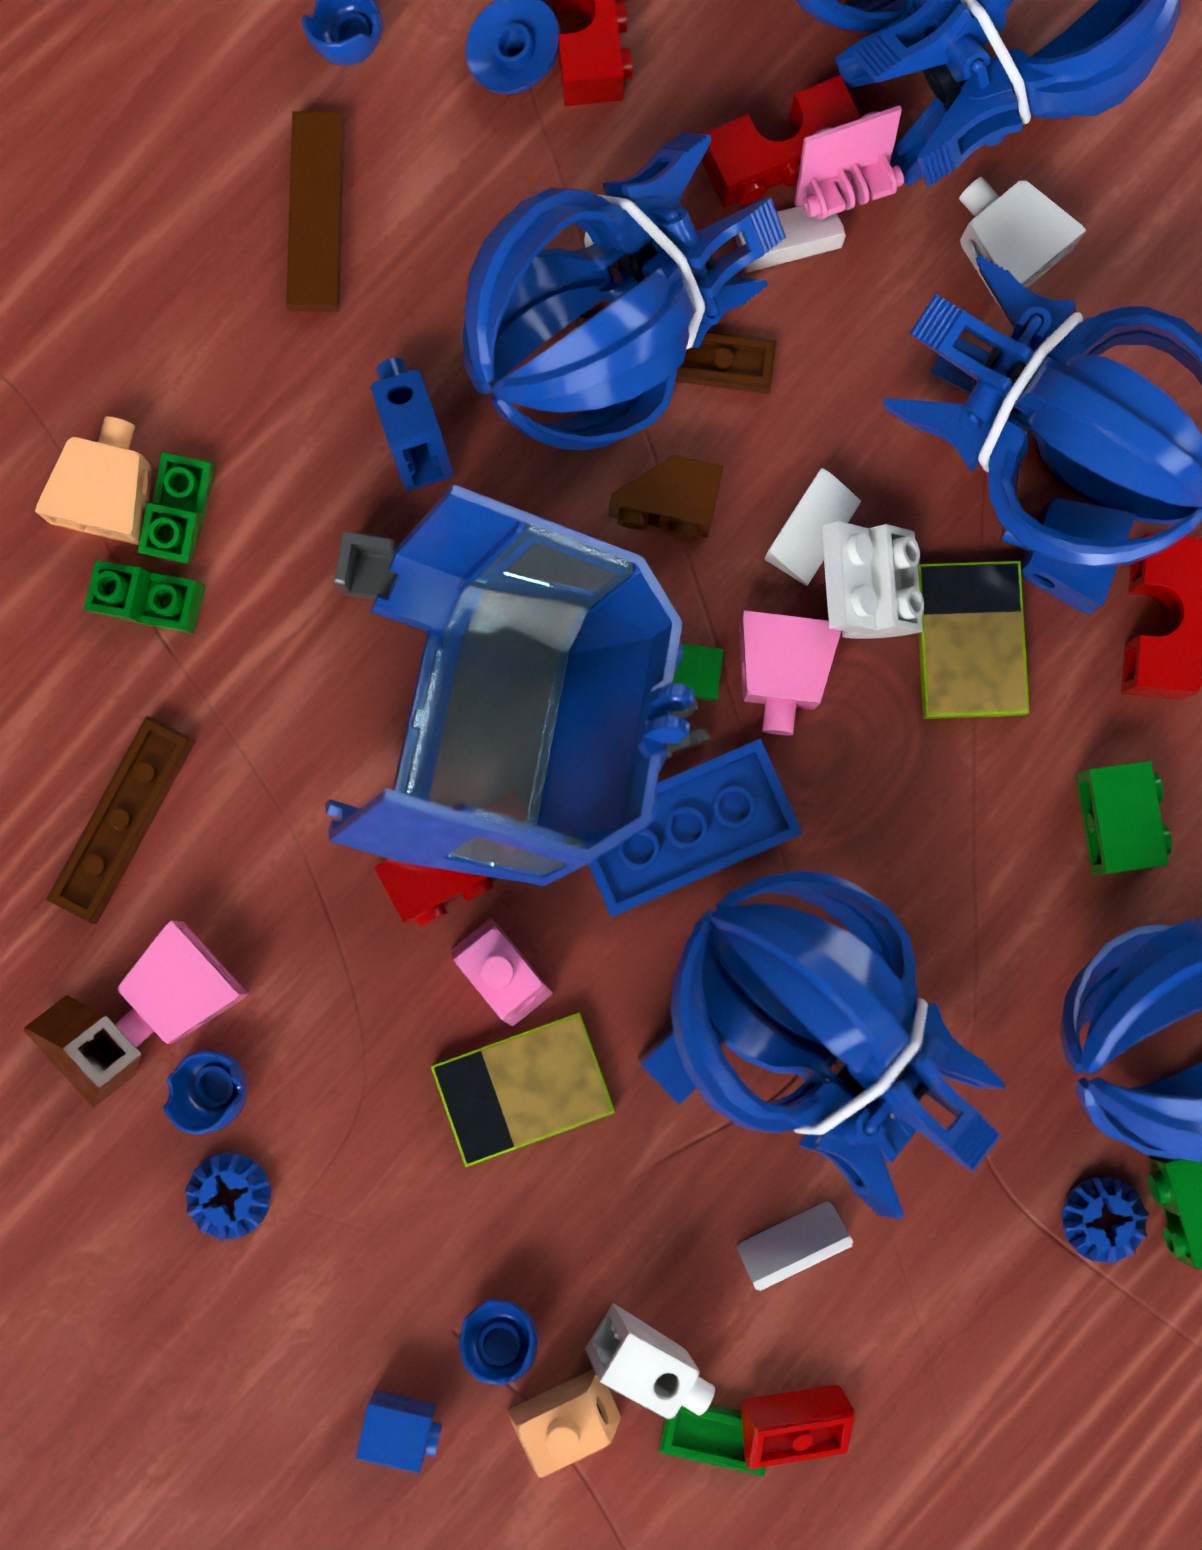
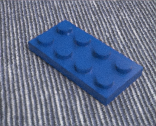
M760 738L657 783L655 792L659 795V807L650 825L588 863V866L612 918L800 836L803 832Z

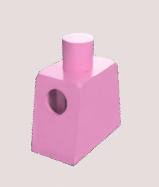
M743 611L739 620L743 701L765 704L762 732L774 735H793L796 708L813 710L820 704L841 634V630L829 629L828 620Z
M492 917L451 949L452 958L495 1013L512 1027L553 994L551 989Z
M170 921L119 985V993L133 1008L115 1025L136 1048L154 1031L165 1043H175L243 1000L249 993L183 921Z

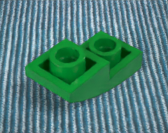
M161 452L153 502H146L137 553L190 564L203 525L216 463Z
M95 560L83 610L128 622L194 635L205 585L197 580L150 573L141 567Z

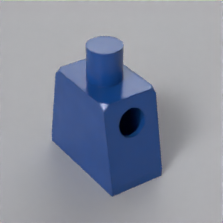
M391 358L383 361L376 369L379 381L374 382L370 388L406 492L454 477L444 440L420 370L414 369L409 371L405 360L402 358Z
M1052 498L1041 509L1036 521L1041 525L1071 537L1112 542L1128 539L1136 514L1072 500ZM1003 527L1000 540L1026 549L1021 562V577L1088 615L1104 605L1117 566L1104 568L1068 566L1030 552Z

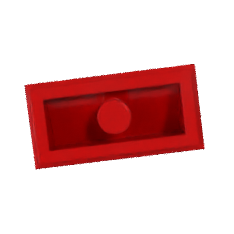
M831 1385L744 1399L741 1414L745 1464L747 1468L756 1469L847 1453L855 1411L839 1385Z

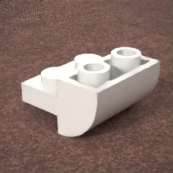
M842 521L822 525L829 629L841 630L842 637L855 639L896 637L923 632L922 614L924 611V600L919 590L917 564L920 560V550L915 540V531L888 524L865 528Z

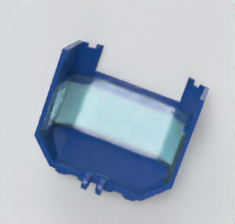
M453 484L396 548L389 565V571L397 575L388 596L377 593L370 609L371 613L427 632L392 790L385 788L361 808L329 799L325 803L326 814L337 817V821L332 820L328 828L329 841L402 863L532 883L544 887L597 859L649 826L655 818L659 807V795L655 790L658 772L666 760L667 743H679L683 741V738L686 739L690 727L689 722L681 717L671 716L673 711H685L688 709V706L691 707L695 695L694 690L690 687L673 683L674 673L678 669L683 657V645L679 643L683 622L643 556Z

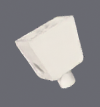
M980 177L970 184L959 197V200L975 217L967 225L960 239L961 247L991 294V290L980 274L976 262L978 255H983V258H988V261H993V264H998L999 267L1008 270L1016 280L1028 288L1069 254L1086 231L1078 221L1025 180L1018 181L1003 195L999 196L984 178Z
M612 1303L585 1348L599 1381L667 1419H672L681 1405L697 1415H702L713 1399L715 1387L699 1377L700 1371L687 1350Z

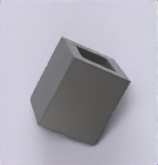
M343 532L334 580L341 594L375 600L377 593L388 596L397 575L389 571L390 562L398 547L396 541Z

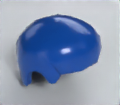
M316 0L312 16H302L304 31L313 49L328 62L336 65L352 66L366 60L377 47L384 28L382 14L374 0Z
M206 1049L187 1055L174 1069V1072L167 1077L169 1098L167 1103L163 1105L165 1115L180 1131L201 1135L224 1129L239 1117L245 1106L247 1098L246 1075L240 1063L230 1054Z
M489 1299L465 1316L461 1326L462 1332L459 1336L458 1348L463 1366L478 1381L503 1386L520 1379L530 1370L536 1361L540 1337L534 1318L522 1305L505 1299Z

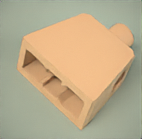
M106 416L98 442L78 437L69 438L41 494L35 512L53 525L139 545L146 502H149L152 466L142 454L129 450L135 426L125 420Z
M594 1369L507 1410L526 1456L539 1478L545 1477L608 1446L612 1442L622 1418L609 1387L599 1381Z

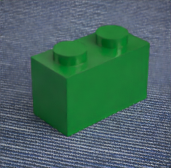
M1152 761L1089 769L1075 774L1092 876L1169 865L1168 855L1172 852V837L1168 826L1162 824L1159 803L1163 801V784L1157 772L1153 773Z

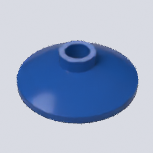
M496 0L487 6L475 19L466 41V60L474 78L484 88L499 94L519 93L541 81L554 65L560 49L558 34H561L555 14L542 0ZM524 47L518 55L514 56L519 48Z

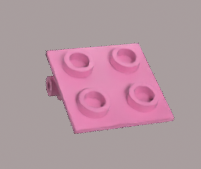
M900 105L881 112H870L858 120L835 128H824L812 136L804 138L795 206L803 205L805 213L809 218L816 216L821 220L830 215L845 211V209H853L855 207V198L860 205H864L869 202V196L873 201L895 194L897 187L904 184V177L900 167L890 166L902 111Z

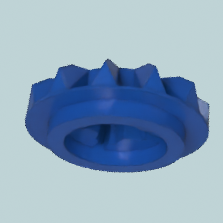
M222 1153L205 1160L193 1171L185 1189L187 1199L186 1213L192 1217L200 1232H205L216 1237L218 1240L242 1238L252 1232L264 1220L271 1203V1187L266 1173L253 1159L238 1153ZM221 1180L226 1183L229 1189L237 1187L238 1189L248 1188V1191L241 1194V1197L234 1201L235 1211L233 1213L232 1211L229 1212L225 1204L218 1206L216 1204L209 1206L208 1204L209 1201L214 1199V1196L221 1192L219 1185Z
M1100 1176L1081 1182L1070 1192L1062 1211V1226L1068 1242L1079 1254L1093 1262L1116 1264L1118 1260L1135 1255L1136 1248L1140 1242L1148 1237L1146 1233V1218L1149 1216V1213L1144 1208L1140 1194L1128 1184L1116 1178ZM1104 1204L1107 1205L1109 1212L1125 1217V1219H1120L1118 1223L1112 1224V1233L1109 1234L1110 1238L1106 1236L1104 1229L1090 1224L1086 1225V1223L1094 1222V1219L1102 1216Z

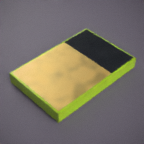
M1020 561L918 564L919 590L924 600V611L922 614L923 632L918 633L923 719L1025 716L1029 714Z
M580 1012L431 1066L465 1167L615 1113Z

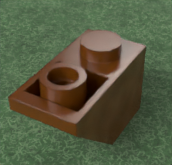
M672 455L612 493L609 503V517L617 518V524L633 530H647L648 525L668 529L667 534L680 540L696 541L698 536L708 538L724 466Z
M68 995L24 1027V1032L93 1108L136 1074L142 1055L105 1014Z

